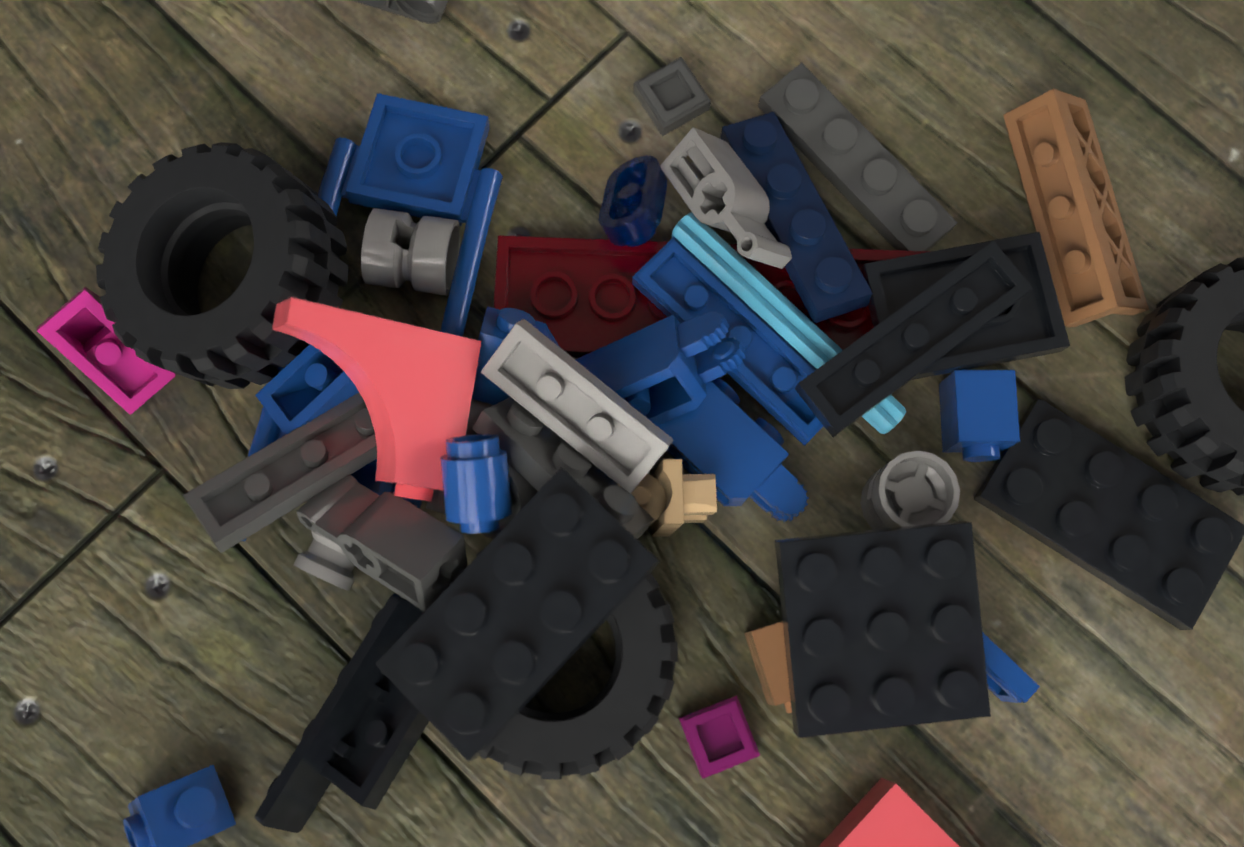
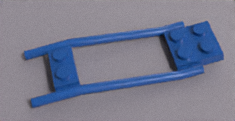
M377 93L361 144L356 145V143L346 138H337L335 140L318 191L319 198L329 204L336 217L341 198H347L349 203L366 207L406 212L410 216L419 218L433 216L458 220L460 226H462V223H466L440 332L463 337L489 225L503 178L499 171L492 168L478 170L490 129L488 116ZM283 367L277 368V369H278V372H280V371L283 370L284 368H283ZM264 406L247 457L285 436ZM377 459L351 474L358 483L379 496L383 492L394 493L396 484L375 480ZM403 498L420 509L421 500Z

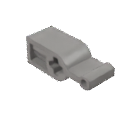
M692 127L660 165V168L701 223L732 233L737 240V251L740 255L782 269L792 259L790 248L778 242L765 225L770 211L766 192L728 142ZM687 155H688V156L691 158V160L693 161L691 164H690L689 161L686 159Z

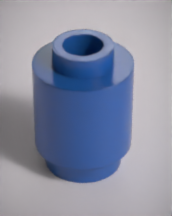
M476 434L447 439V454L440 457L446 520L452 523H460V531L463 533H485L499 529V519L506 518L512 514L507 451L500 450L499 436L494 434Z

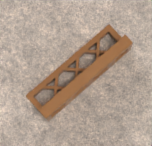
M1052 89L1004 114L1003 117L1036 232H1040L1065 327H1077L1110 314L1134 316L1148 311L1147 301L1086 100Z

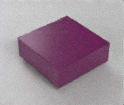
M735 695L678 718L702 779L760 756L738 697Z

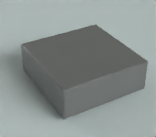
M682 57L634 83V94L662 136L710 110L711 100Z

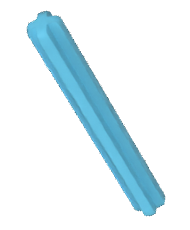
M691 212L678 221L672 230L671 237H675L812 366L818 369L843 351L711 227L701 223ZM890 395L862 417L879 433L886 434L903 419L906 409Z

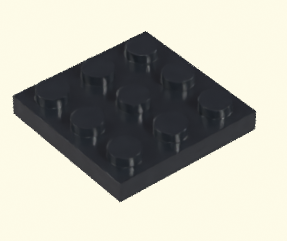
M954 521L775 540L793 731L798 738L991 717L972 522Z

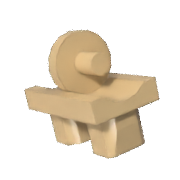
M663 459L652 475L646 474L631 493L637 500V503L654 518V523L651 525L652 537L670 536L684 523H703L707 520V515H713L717 512L715 474H682V459Z

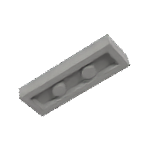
M525 319L514 325L481 371L484 376L630 494L674 441V439Z

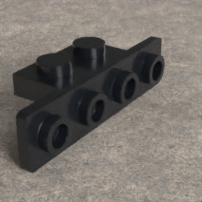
M396 593L390 596L384 608L373 619L371 629L353 658L340 672L336 685L320 711L305 728L302 740L282 772L269 786L267 795L255 814V819L260 824L269 828L299 833L304 828L330 783H333L359 805L374 810L377 809L429 723V720L377 667L376 663L415 623L424 611Z

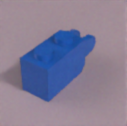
M711 310L709 313H704L703 316L698 315L681 324L673 314L575 360L658 426L697 409L707 396L706 383L726 375L728 371L732 372L733 369L739 368L738 366L743 363V359L746 358L745 353L747 352L739 339L736 340L735 337L726 338V333L729 332L728 328L730 327L722 313L718 311L712 312Z
M717 378L706 383L707 396L697 409L658 425L661 430L674 439L666 452L673 459H682V467L689 474H715L716 497L723 506H741L750 497L766 513L770 512L771 518L774 517L777 521L782 520L783 523L787 520L792 521L793 517L799 516V512L805 511L804 507L808 505L807 500L809 499L806 495L807 490H804L803 484L799 485L797 483L798 479L781 464L789 455L781 447L784 443L783 437L766 420L759 417L753 421L737 406L740 403L739 396L722 379Z

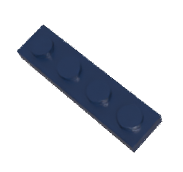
M767 113L722 127L720 139L729 143L767 194L770 211L765 225L778 242L790 248L792 259L784 267L813 323L815 324L868 306L873 293L775 113Z

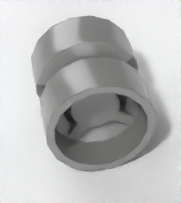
M373 208L369 214L362 241L361 272L365 284L400 288L406 281H410L415 291L449 295L460 250V225L458 220L423 216L418 223H413L409 213Z
M917 450L900 454L872 474L862 489L860 503L863 516L872 530L944 523L951 519L958 507L960 488L956 474L946 461L933 453Z

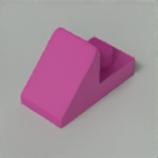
M84 287L40 324L36 331L131 415L176 376V373L144 361L136 356L134 349L124 346L114 333L112 325L115 322L106 319L100 296Z

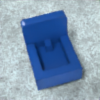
M214 764L136 797L128 804L131 816L123 819L124 830L130 847H189L236 825Z

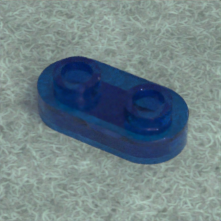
M640 156L625 162L613 171L606 182L598 221L608 239L614 245H627L629 247L642 245L654 236L656 228L661 222L668 179L660 168L658 160L653 156Z

